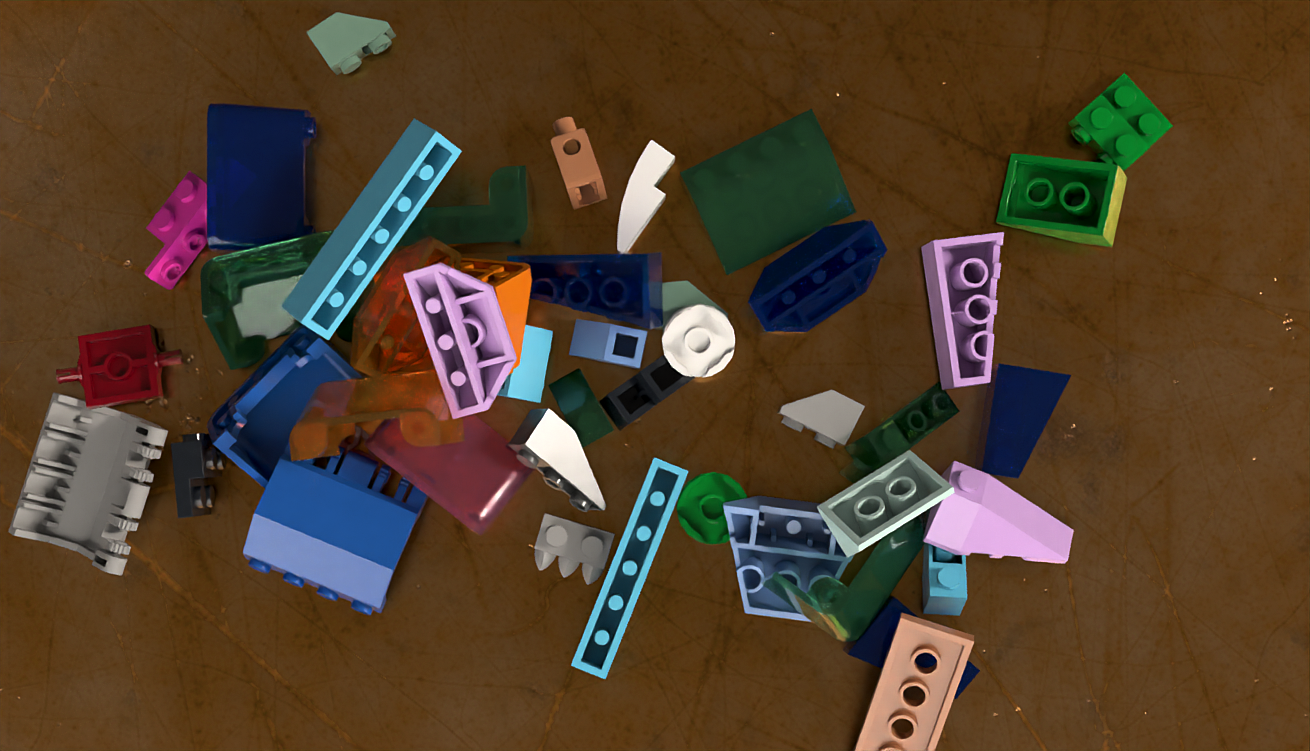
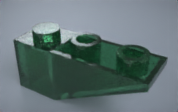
M937 382L845 446V448L866 477L904 454L960 411L948 393L942 390L941 383Z

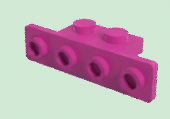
M234 158L228 161L211 185L189 170L146 227L165 245L145 270L144 274L164 288L171 290L254 182L256 174Z

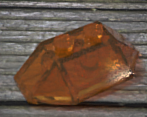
M428 236L393 254L354 317L350 365L354 369L382 382L389 378L390 374L403 370L423 358L428 350V345L403 274L440 262L461 271L460 252L436 238Z

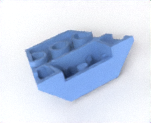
M755 496L723 503L745 613L818 623L838 586L842 573L854 556L852 555L847 558L818 511L817 506L820 503L766 496Z

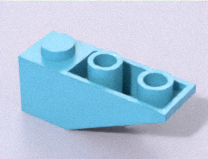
M930 508L927 509L925 512V529L930 513ZM924 542L922 573L923 614L960 616L967 600L966 555H956Z

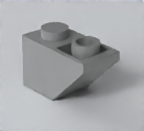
M829 390L780 406L777 413L784 416L781 422L784 425L798 432H801L803 427L817 433L814 440L834 449L836 443L841 446L846 445L865 406L834 390Z

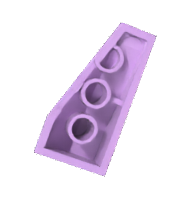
M953 461L941 475L943 479L953 486L955 493L930 508L923 538L924 542L956 555L969 556L971 553L989 554L990 558H1002L1005 555L1022 557L1026 561L1065 564L1068 561L1073 529L987 473Z

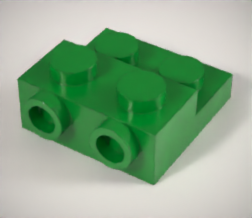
M1125 73L1068 122L1073 128L1071 133L1074 138L1083 146L1088 145L1097 154L1095 158L1098 163L1119 165L1123 172L1173 127Z

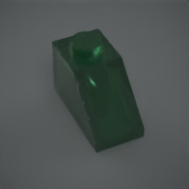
M580 368L548 385L567 423L575 430L582 448L615 431Z

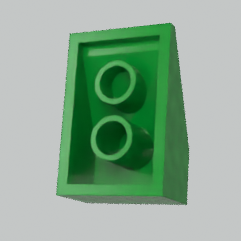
M1011 153L996 222L1000 225L1072 242L1112 247L1127 177L1120 166L1115 164Z

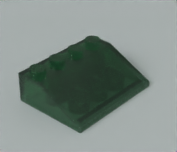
M812 109L680 172L679 180L726 275L732 274L856 213L828 140Z

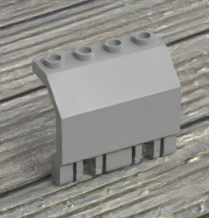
M53 392L8 532L14 536L44 541L77 551L93 560L92 565L98 569L115 575H123L127 558L120 554L128 555L131 546L125 542L128 531L137 530L139 523L133 520L132 517L141 518L150 490V486L143 482H152L154 474L148 470L150 460L160 459L162 451L155 448V445L164 446L168 430L145 419L113 408L89 409L86 408V401L83 399Z

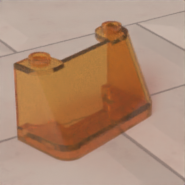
M436 369L328 381L321 383L315 388L290 433L291 461L340 455L338 448L340 443L346 437L356 435V422L400 418L403 437L414 446L424 447L464 442L463 418H452Z

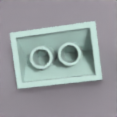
M908 450L820 504L817 508L848 558L955 492L952 485L911 450Z

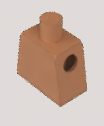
M572 117L558 119L552 124L556 137L552 138L550 142L573 209L575 210L608 199L585 128L576 129Z

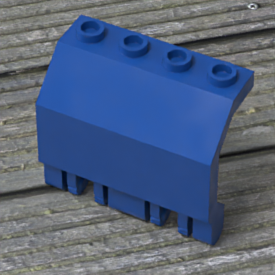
M296 428L284 453L279 458L253 514L242 553L246 559L250 560L248 566L266 574H269L270 569L284 574L282 580L294 586L303 588L304 583L318 588L316 593L326 599L337 602L338 597L351 601L350 607L360 613L370 616L372 611L381 614L387 601L386 593L394 570L412 529L423 510L433 484L417 478L406 503H404L414 477L405 473L398 484L394 498L382 494V491L390 478L392 467L383 464L372 489H369L380 462L349 450L336 475L346 451L345 448L338 445L333 450L325 470L315 467L314 463L322 451L324 441L315 436L305 455L312 434Z

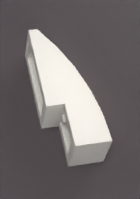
M653 140L649 142L640 156L628 181L621 204L617 228V252L623 258L666 198V194L656 187L674 164L675 156Z

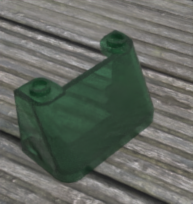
M334 230L216 256L203 265L200 273L202 316L230 370L256 364L265 354V340L292 334L303 325L284 310L281 305ZM363 293L336 329L338 337L343 341L354 342L373 337L372 323Z

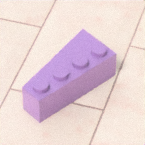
M1004 232L933 240L921 247L942 390L990 383L994 346L993 322L994 315L997 314L998 300H996L997 279L1000 278L1001 270L999 256L1000 246L1003 245Z

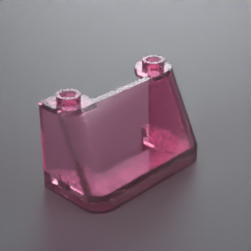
M433 374L431 378L423 375L364 443L370 451L479 535L488 532L536 470V468H530L521 463L516 457L518 453L508 446L509 441L476 415L471 414L453 419L439 377L436 374Z

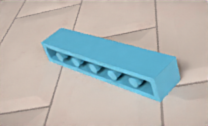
M414 118L281 307L301 324L329 340L462 151L440 133Z
M654 457L571 666L606 679L688 474L687 470Z

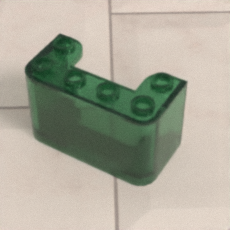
M526 165L502 167L492 174L489 181L490 205L425 208L424 204L393 250L402 256L516 252L524 250L531 244L534 236L532 179Z

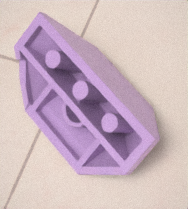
M441 262L404 273L403 276L452 418L456 419L488 410L517 360L493 286Z

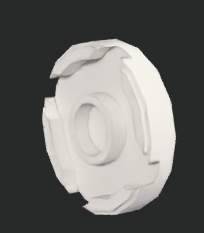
M704 304L684 306L673 313L665 324L662 335L664 355L670 365L685 376H712L724 369L733 356L735 346L734 329L726 315L713 306Z

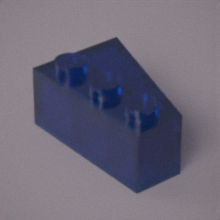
M1000 363L992 365L990 383L987 384L974 469L993 476L1018 479L1071 375Z

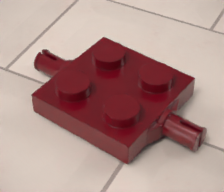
M150 324L78 336L80 355L77 366L56 369V375H58L56 379L58 384L80 381L85 392L86 408L89 409L163 398L161 385L162 367L183 364L184 359L181 358L183 353L181 349L160 353L156 346L154 326Z

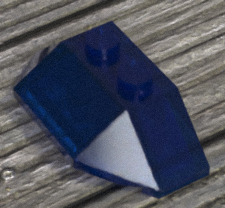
M870 219L826 226L766 266L748 300V304L766 332H775V330L807 332L867 291L878 269L880 259L884 258L888 249L873 221Z

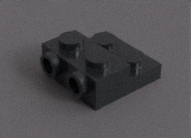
M195 433L182 435L183 442L171 443L178 518L210 515L211 507L215 505V492L213 486L208 485V478L222 477V469L226 468V455L212 444L209 434Z

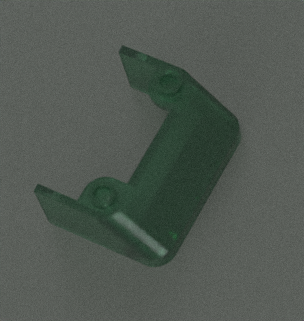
M855 458L842 467L839 473L855 484L873 473L874 470ZM918 515L882 537L848 587L835 578L824 577L815 581L807 593H805L778 572L765 577L761 584L836 640L841 642L857 640L864 634L926 543L923 541L926 526Z

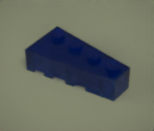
M662 252L520 254L507 256V261L520 262L530 265L532 277L531 299L606 316L609 319L637 324L648 329L663 326Z

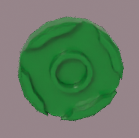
M716 472L699 474L688 481L679 494L676 507L679 523L686 534L698 542L711 545L726 543L730 540L723 503L745 499L747 495L741 485L728 475Z

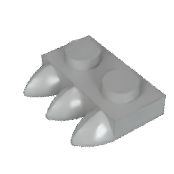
M545 513L535 544L534 555L536 565L539 570H543L558 555L559 569L565 578L571 575L581 562L584 580L589 585L595 582L603 573L615 533Z

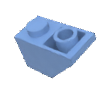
M576 319L569 355L640 370L647 331L609 323Z

